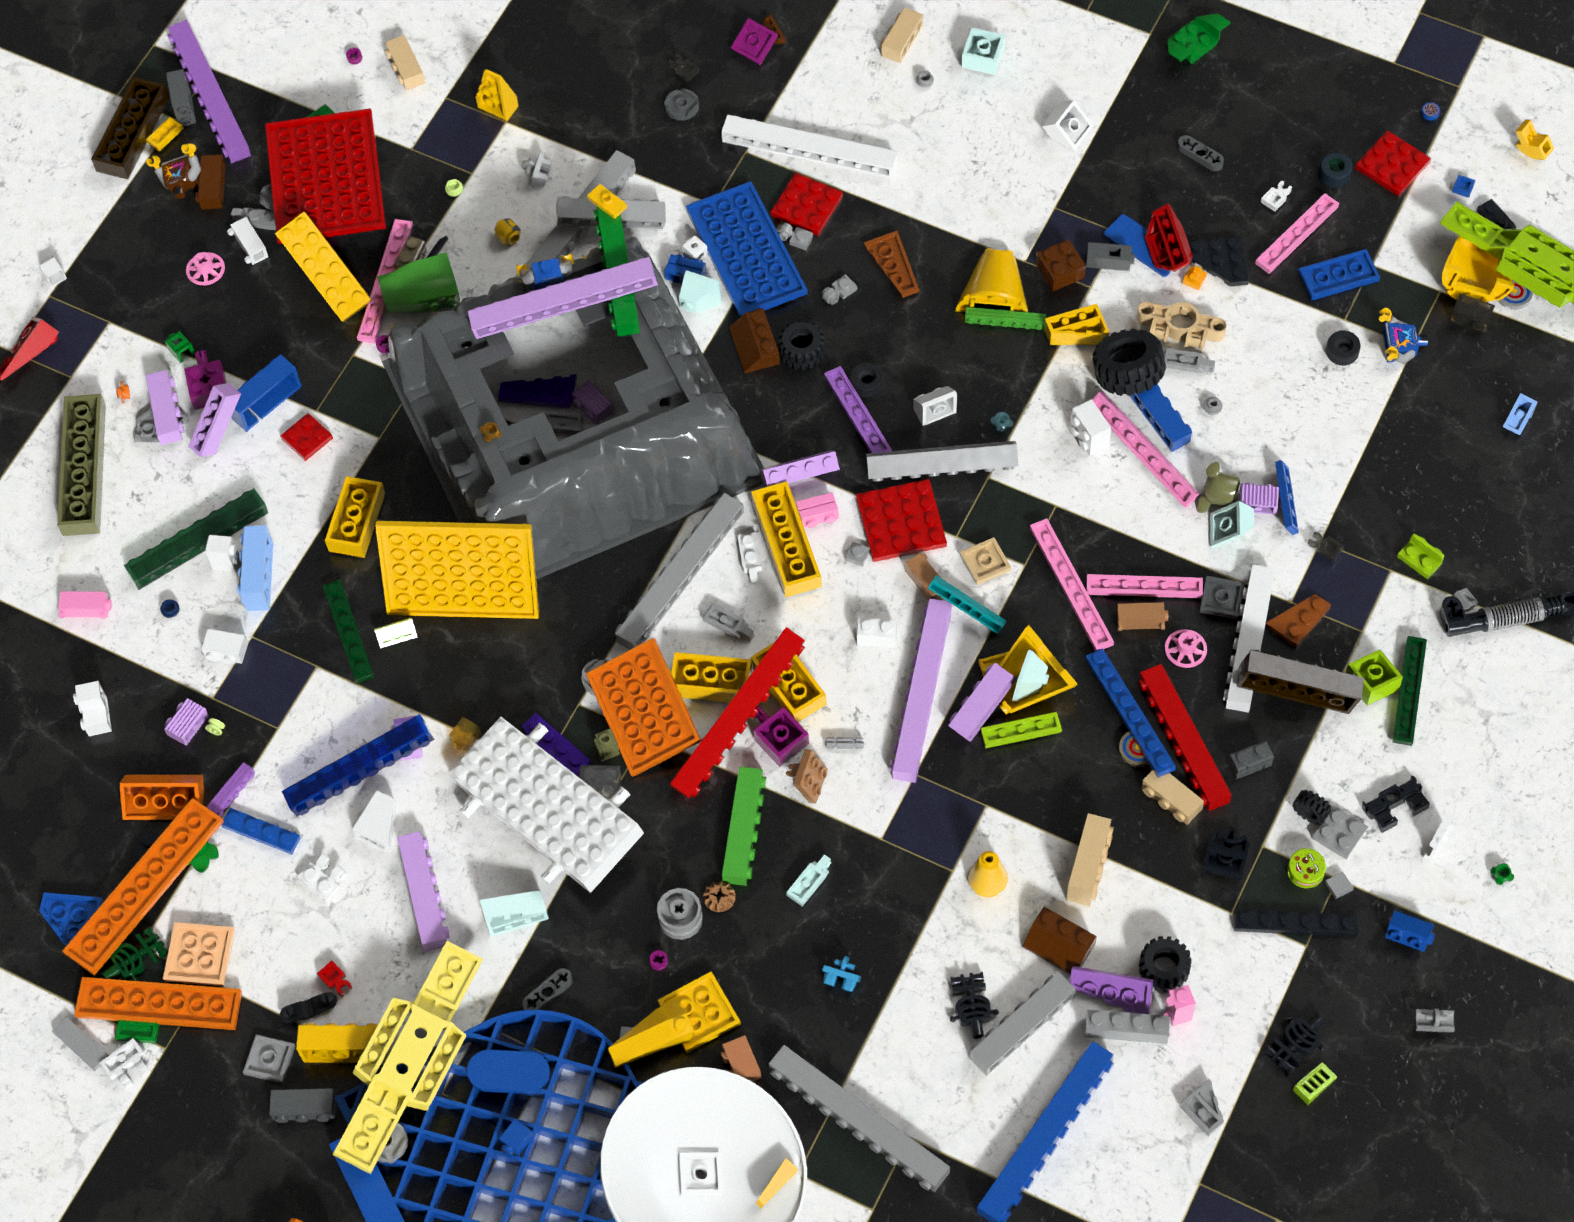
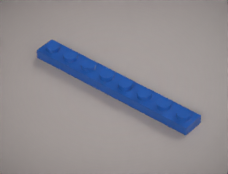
M1103 648L1085 655L1086 662L1156 776L1161 777L1176 770L1174 762Z

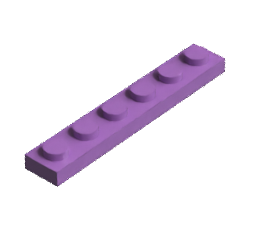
M839 366L824 373L826 381L869 452L892 451L842 367Z

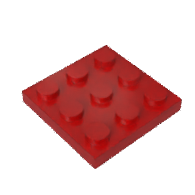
M1387 130L1360 159L1355 169L1397 196H1400L1428 166L1431 158Z
M795 173L772 209L771 216L819 236L842 199L843 192Z

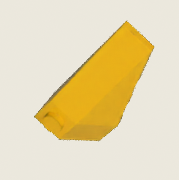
M486 69L478 89L479 92L476 95L477 106L490 114L508 121L518 107L517 96L502 76Z
M673 1002L654 1010L612 1044L608 1051L616 1068L691 1040L694 1030L686 1012L677 1002Z

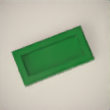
M118 1020L115 1040L130 1041L134 1038L136 1042L156 1044L160 1024Z

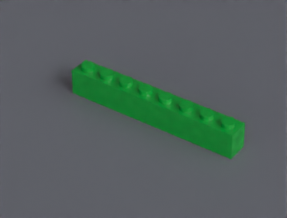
M597 207V210H593L595 221H599V225H596L597 236L602 238V240L598 241L600 252L604 251V256H601L602 267L610 269L629 263L621 214L613 219ZM634 293L612 299V302L608 304L610 314H614L611 322L612 329L617 330V336L639 334L640 328Z

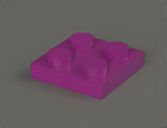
M748 18L732 44L731 49L761 65L778 35Z

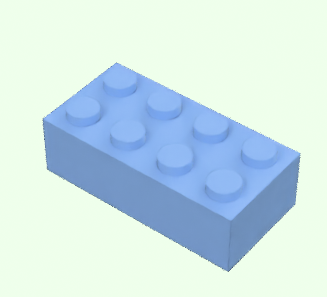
M267 525L244 526V534L240 536L243 550L239 552L242 567L238 569L239 578H241V584L237 586L238 595H241V602L245 604L247 611L270 610L274 543Z

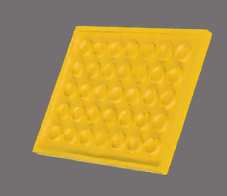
M376 521L375 527L387 615L539 618L531 524Z

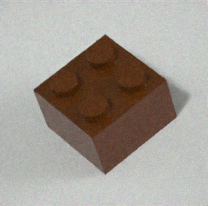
M1069 239L1037 252L1036 266L1052 292L1085 278L1086 265Z

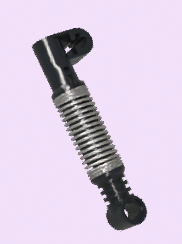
M1566 590L1561 595L1548 598L1540 596L1527 600L1524 599V601H1514V603H1504V605H1494V607H1484L1479 609L1478 612L1465 614L1462 603L1457 597L1448 596L1443 600L1439 613L1448 637L1477 631L1490 632L1505 629L1506 627L1543 621L1547 617L1559 614L1571 616L1574 614V591Z

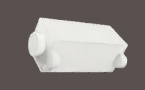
M247 217L231 224V228L227 230V233L230 236L234 235L247 255L244 259L246 263L254 265L268 258L264 244Z

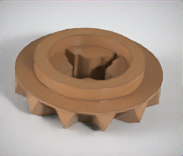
M722 881L713 882L710 886L706 887L703 894L705 905L715 912H724L730 909L736 897L735 891L730 884ZM719 890H721L722 895L725 897H721L718 903L717 897L714 895H717Z

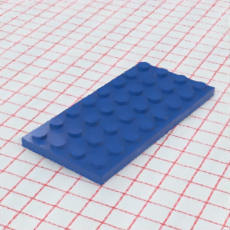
M751 181L685 206L701 241L707 245L708 255L740 317L747 312L761 308L765 311L808 294L800 274Z

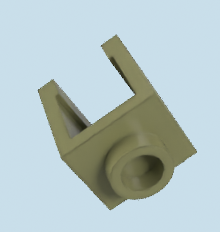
M611 728L595 734V748L601 761L620 755L618 743Z

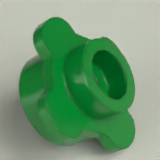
M1506 863L1492 867L1490 873L1496 879L1495 883L1497 885H1503L1504 882L1513 881L1514 874H1512L1511 868Z

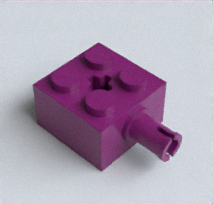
M201 350L202 357L199 351L195 353L197 365L184 368L194 410L205 407L213 386L227 383L221 361L208 362L207 352Z
M757 707L759 711L754 718L761 725L753 730L754 741L780 767L809 744V733L784 707L771 717L761 707Z

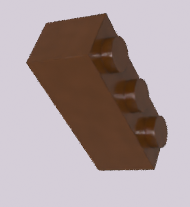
M201 155L200 177H197L199 192H196V202H199L201 209H222L226 168L223 155Z

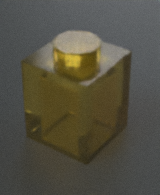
M464 717L449 734L452 746L466 752L469 751L481 735L479 726Z

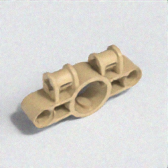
M1142 302L1138 306L1137 321L1141 325L1151 327L1150 333L1166 343L1169 337L1175 341H1185L1184 347H1196L1203 351L1206 340L1219 342L1225 337L1226 321L1221 318L1200 314L1196 307L1189 303L1177 302L1171 306H1164L1151 302ZM1183 315L1189 317L1193 323L1191 327L1185 329L1177 328L1170 323L1171 318Z

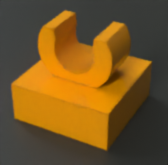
M1190 266L1183 279V284L1200 290L1207 277V272L1202 271L1200 267Z

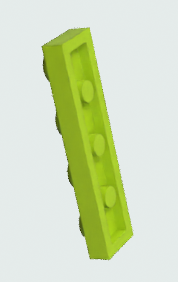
M1057 712L981 728L985 749L1062 732Z

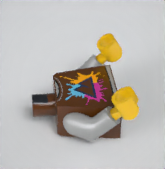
M194 144L182 145V152L186 155L161 163L162 167L159 166V157L152 156L154 163L151 159H146L147 165L154 166L156 169L155 173L164 187L175 193V197L179 199L185 198L186 190L196 186L197 177L201 171L200 161L194 155L196 151Z

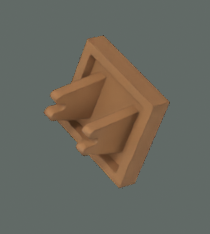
M805 749L801 762L789 764L788 767L791 771H787L786 775L795 778L793 785L809 803L816 804L821 794L824 779L827 777L828 769L812 750Z

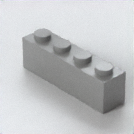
M1087 1009L1085 1037L1167 1044L1170 1016Z

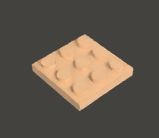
M174 922L163 980L165 982L224 986L234 938V927Z

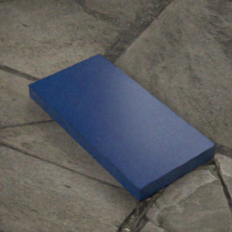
M1367 249L1298 268L1299 276L1311 301L1380 281V276Z

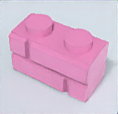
M833 492L796 501V507L803 527L813 528L819 523H832L839 518Z

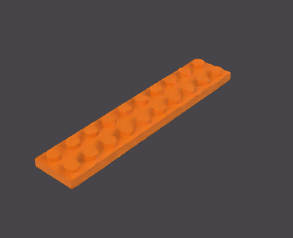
M192 798L62 952L95 975L224 822L223 818Z

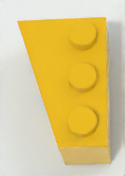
M1097 304L1045 318L1044 332L1050 345H1097L1099 342H1102L1104 337H1109L1110 335Z

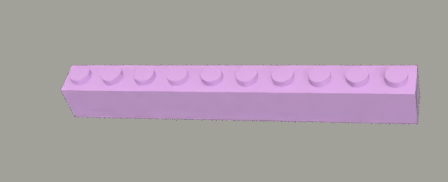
M650 257L640 258L634 262L621 264L610 269H603L597 273L587 274L577 279L567 280L540 290L513 296L503 301H496L483 307H476L473 310H469L468 315L471 329L476 339L651 288L657 286L658 283Z
M929 598L928 605H924L923 616L925 621L920 623L919 633H922L921 639H917L915 650H918V654L913 656L912 667H915L914 673H910L908 684H911V687L905 693L904 701L907 702L906 708L903 707L901 712V719L904 720L903 724L898 726L897 736H900L899 742H895L893 750L896 757L890 763L889 771L893 772V779L916 783L952 613V604L947 601Z

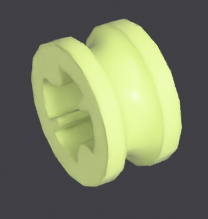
M210 718L209 724L206 725L205 729L214 735H221V729L225 728V724L217 719Z

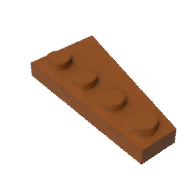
M898 231L864 242L865 248L902 298L920 292Z

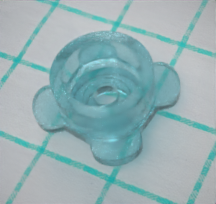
M1005 412L997 413L995 417L991 418V423L997 427L999 432H1003L1005 428L1013 425V421L1010 420L1009 415Z

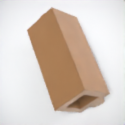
M919 553L906 561L905 572L928 601L929 598L943 600L942 597L928 589L934 577L939 575L926 560L927 555Z
M1164 602L1117 604L1118 631L1127 629L1165 630V621H1168V610H1164Z

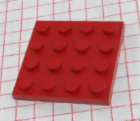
M929 479L856 494L873 562L947 547L946 537Z

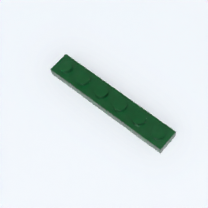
M341 579L322 585L356 684L374 678Z
M1407 636L1402 669L1403 679L1399 691L1392 743L1413 745L1427 639Z

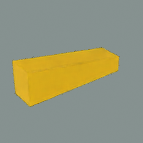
M787 1158L782 1162L755 1202L760 1209L798 1171Z

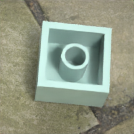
M971 28L962 53V68L996 75L1005 49V35Z

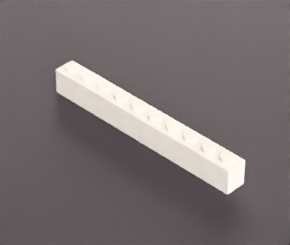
M727 115L722 129V142L891 179L898 163V151L866 145L856 141L852 142L823 134L810 133L805 130L801 131L790 127H782L739 116Z

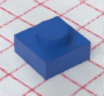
M1458 175L1452 193L1469 198L1476 180Z

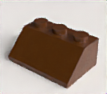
M763 308L745 313L729 327L744 374L780 364L779 351Z
M1044 906L1033 922L1022 947L1071 975V968L1073 966H1083L1096 945L1097 936Z

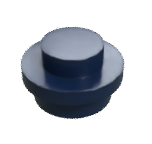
M171 599L165 600L160 607L161 614L166 618L175 617L180 610L179 604Z

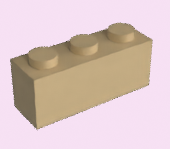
M905 7L901 13H898L895 24L890 26L886 39L883 38L880 48H882L883 57L899 63L902 62L923 26V14Z
M405 35L385 42L387 49L384 52L387 59L392 61L390 64L393 72L398 73L397 79L399 84H403L406 90L425 84L423 71Z
M1152 770L1143 779V792L1148 797H1153L1158 801L1160 807L1165 810L1168 809L1173 813V816L1179 822H1184L1188 825L1203 809L1204 801L1170 773L1157 777Z

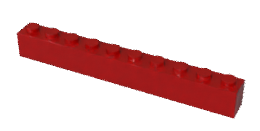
M788 627L783 630L672 780L670 787L688 800L691 796L696 797L701 790L699 787L703 780L707 782L713 774L710 771L714 765L719 766L724 759L723 752L726 748L730 751L736 742L734 740L735 736L738 733L741 735L747 728L746 721L749 717L753 719L758 713L759 709L757 706L760 702L765 703L771 695L768 691L772 686L776 688L783 679L780 677L784 670L788 672L794 664L791 660L795 655L799 657L805 649V646H803L805 640Z

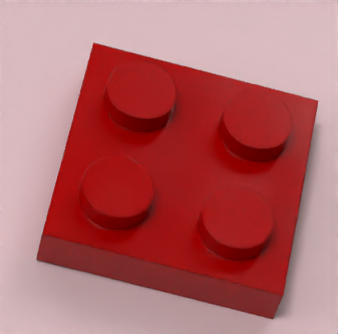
M309 413L280 435L281 439L305 461L333 439L332 434Z

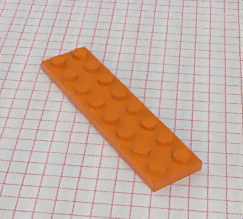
M82 977L74 1016L83 1019L152 1022L160 1025L236 1030L242 990Z

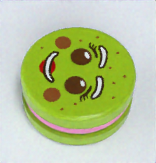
M1309 848L1297 850L1290 857L1287 867L1288 877L1298 887L1313 888L1323 880L1326 862L1323 856L1316 850Z

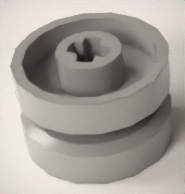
M683 888L672 889L662 895L657 906V914L662 931L667 936L680 940L695 935L702 926L703 920L699 898L693 892Z

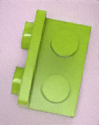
M1414 533L1397 557L1428 579L1442 565L1444 554L1438 548L1428 544L1423 537Z

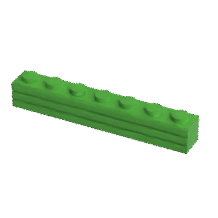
M966 307L965 323L1044 330L1046 314Z

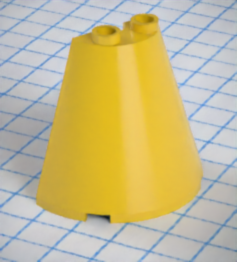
M1460 235L1442 270V283L1447 289V293L1457 301L1469 305H1487L1490 301L1496 299L1499 301L1513 290L1514 283L1512 279L1496 270L1498 258L1478 248L1470 241L1463 239Z
M985 249L956 305V311L966 312V307H974L975 303L1011 306L1010 311L1028 312L1017 261L1011 250Z
M1029 625L1024 629L999 665L1017 678L1001 700L999 707L1005 714H1011L1078 685ZM1031 650L1048 666L1046 672L1049 675L1047 685H1042L1039 693L1017 702L1012 701L1027 652Z

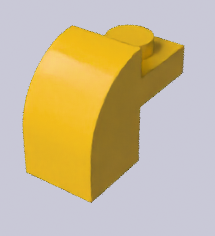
M1525 119L1517 128L1516 133L1519 141L1516 143V146L1523 154L1532 159L1545 160L1553 151L1554 147L1549 135L1537 134L1531 120Z

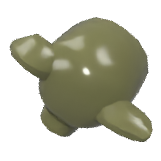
M1217 461L1211 463L1206 469L1208 477L1204 485V494L1198 500L1197 511L1199 513L1206 512L1210 504L1220 506L1232 504L1240 485L1239 476L1219 472L1220 466Z

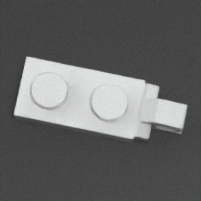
M756 532L738 535V543L744 573H749L750 583L758 582L757 572L761 571L762 566Z

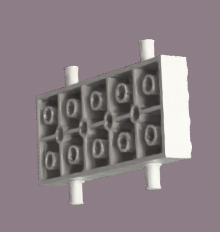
M500 717L448 774L457 786L471 796V799L460 809V812L469 819L479 806L485 807L552 862L549 868L541 875L543 880L551 884L562 871L591 893L644 834L640 826L619 809L620 805L630 796V793L623 787H620L611 799L604 798L537 745L538 741L548 732L545 726L538 723L529 735H524L504 718Z

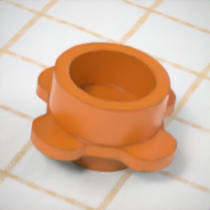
M120 381L119 387H116V394L118 398H121L122 403H125L124 399H130L128 384L123 385L122 381Z

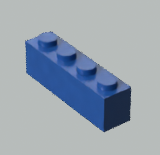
M1158 384L1156 386L1153 385L1152 389L1148 391L1145 390L1141 394L1135 393L1130 397L1171 452L1190 443L1192 435L1190 426L1185 424L1180 413L1173 409L1169 398L1164 397Z

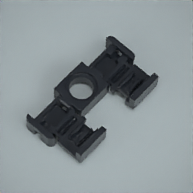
M1411 776L1410 781L1399 787L1395 784L1381 791L1378 798L1368 803L1363 801L1362 810L1369 819L1372 820L1374 818L1383 833L1397 825L1398 819L1395 816L1392 817L1390 812L1393 808L1405 803V800L1413 806L1411 809L1414 816L1428 809L1430 803L1422 794V785L1420 783L1417 784L1415 776ZM1394 794L1398 799L1390 801L1387 799V795Z

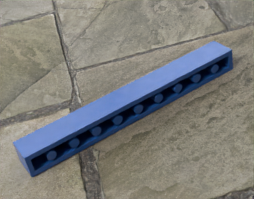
M1092 1041L978 1205L977 1213L990 1222H1006L1011 1215V1212H1009L1011 1207L1019 1204L1023 1197L1021 1193L1025 1188H1030L1036 1171L1041 1172L1046 1164L1044 1160L1047 1155L1051 1156L1058 1146L1056 1145L1058 1139H1063L1069 1130L1067 1128L1071 1121L1074 1123L1080 1115L1078 1110L1082 1105L1086 1106L1092 1097L1090 1095L1092 1090L1099 1088L1103 1081L1101 1078L1105 1072L1109 1073L1112 1069L1114 1054Z

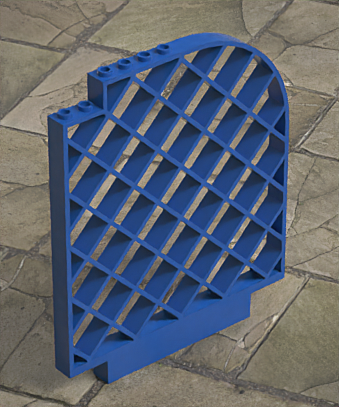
M522 1010L510 1012L491 1018L463 1032L466 1034V1037L461 1046L471 1042L487 1047L486 1050L536 1052L547 1060L548 1065L555 1066L547 1090L540 1089L536 1093L526 1094L543 1099L535 1124L509 1117L517 1093H508L501 1114L475 1107L480 1090L475 1088L474 1085L467 1104L441 1097L450 1073L468 1078L467 1068L453 1064V1060L430 1107L425 1113L421 1127L418 1128L398 1122L404 1128L406 1134L417 1137L408 1162L398 1159L393 1163L377 1161L371 1174L335 1156L366 1222H404L398 1208L426 1215L424 1222H433L434 1218L448 1222H480L472 1218L481 1193L508 1201L501 1222H510L516 1203L543 1211L539 1222H548L550 1213L578 1222H616L615 1218L605 1220L588 1215L596 1190L603 1191L600 1180V1157L593 1178L567 1171L566 1167L574 1145L601 1153L602 1143L577 1136L585 1112L611 1119L620 1104L629 1095L631 1088L634 1087L636 1089L642 1082L641 1080L637 1082L628 1064L622 1065L627 1076L601 1069L606 1051L613 1043L590 1024L570 1015L554 1011ZM534 1021L525 1048L499 1040L504 1026ZM543 1021L569 1026L559 1057L533 1050ZM577 1029L601 1042L593 1067L567 1060ZM493 1031L491 1038L482 1036ZM437 1046L433 1047V1049H432L430 1055L428 1056V1058H427V1060H426L424 1066H427V1065H428V1063H429L431 1057L433 1056V1054H434V1052H435ZM401 1063L396 1066V1071L399 1074H405L408 1071V1067ZM563 1069L589 1076L581 1100L555 1093ZM597 1078L624 1086L616 1110L589 1103ZM365 1083L335 1097L348 1125L369 1087ZM355 1101L352 1109H349L347 1104ZM551 1102L578 1109L570 1134L543 1126ZM437 1106L463 1113L454 1138L429 1131ZM471 1116L497 1123L489 1148L463 1141ZM514 1119L529 1128L533 1134V1138L528 1143L523 1158L497 1151L500 1143L499 1138L502 1136L505 1126H509ZM539 1136L566 1143L558 1168L531 1160ZM341 1138L329 1144L333 1153ZM425 1140L451 1147L442 1172L416 1165ZM459 1149L485 1157L477 1182L450 1175ZM493 1159L520 1167L511 1192L485 1185ZM378 1163L404 1171L395 1197H392L377 1166ZM528 1169L554 1177L546 1202L519 1195ZM413 1173L438 1180L430 1206L404 1199ZM562 1179L589 1187L581 1212L554 1205ZM447 1183L473 1191L464 1217L438 1209Z

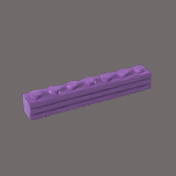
M243 762L206 808L221 817L224 810L231 805L234 798L238 797L239 792L246 787L249 780L253 779L255 775L254 769Z

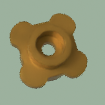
M488 422L479 429V432L484 436L485 442H491L492 439L501 438L502 432L498 430L495 422Z

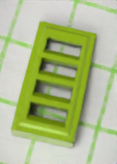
M1322 1062L1294 1086L1293 1091L1309 1105L1337 1079V1076ZM1321 1070L1330 1077L1328 1080L1320 1073ZM1317 1075L1324 1083L1321 1084L1314 1076ZM1310 1080L1318 1087L1317 1089L1309 1083ZM1306 1085L1312 1093L1310 1094L1303 1086Z

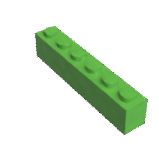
M739 766L722 872V880L726 884L747 886L748 879L752 878L753 868L750 867V861L755 859V849L752 848L753 842L757 843L758 831L755 829L756 824H760L761 813L758 810L759 806H763L764 795L761 794L762 788L766 787L767 777L763 776V769Z

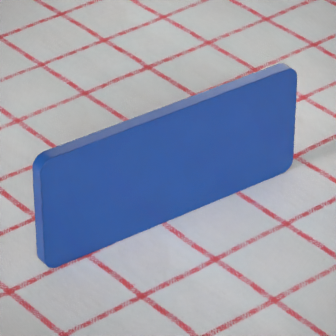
M1122 214L1104 232V237L1116 245L1132 246L1131 253H1135L1137 260L1162 277H1167L1172 271L1158 269L1154 265L1145 239L1147 229L1127 215Z

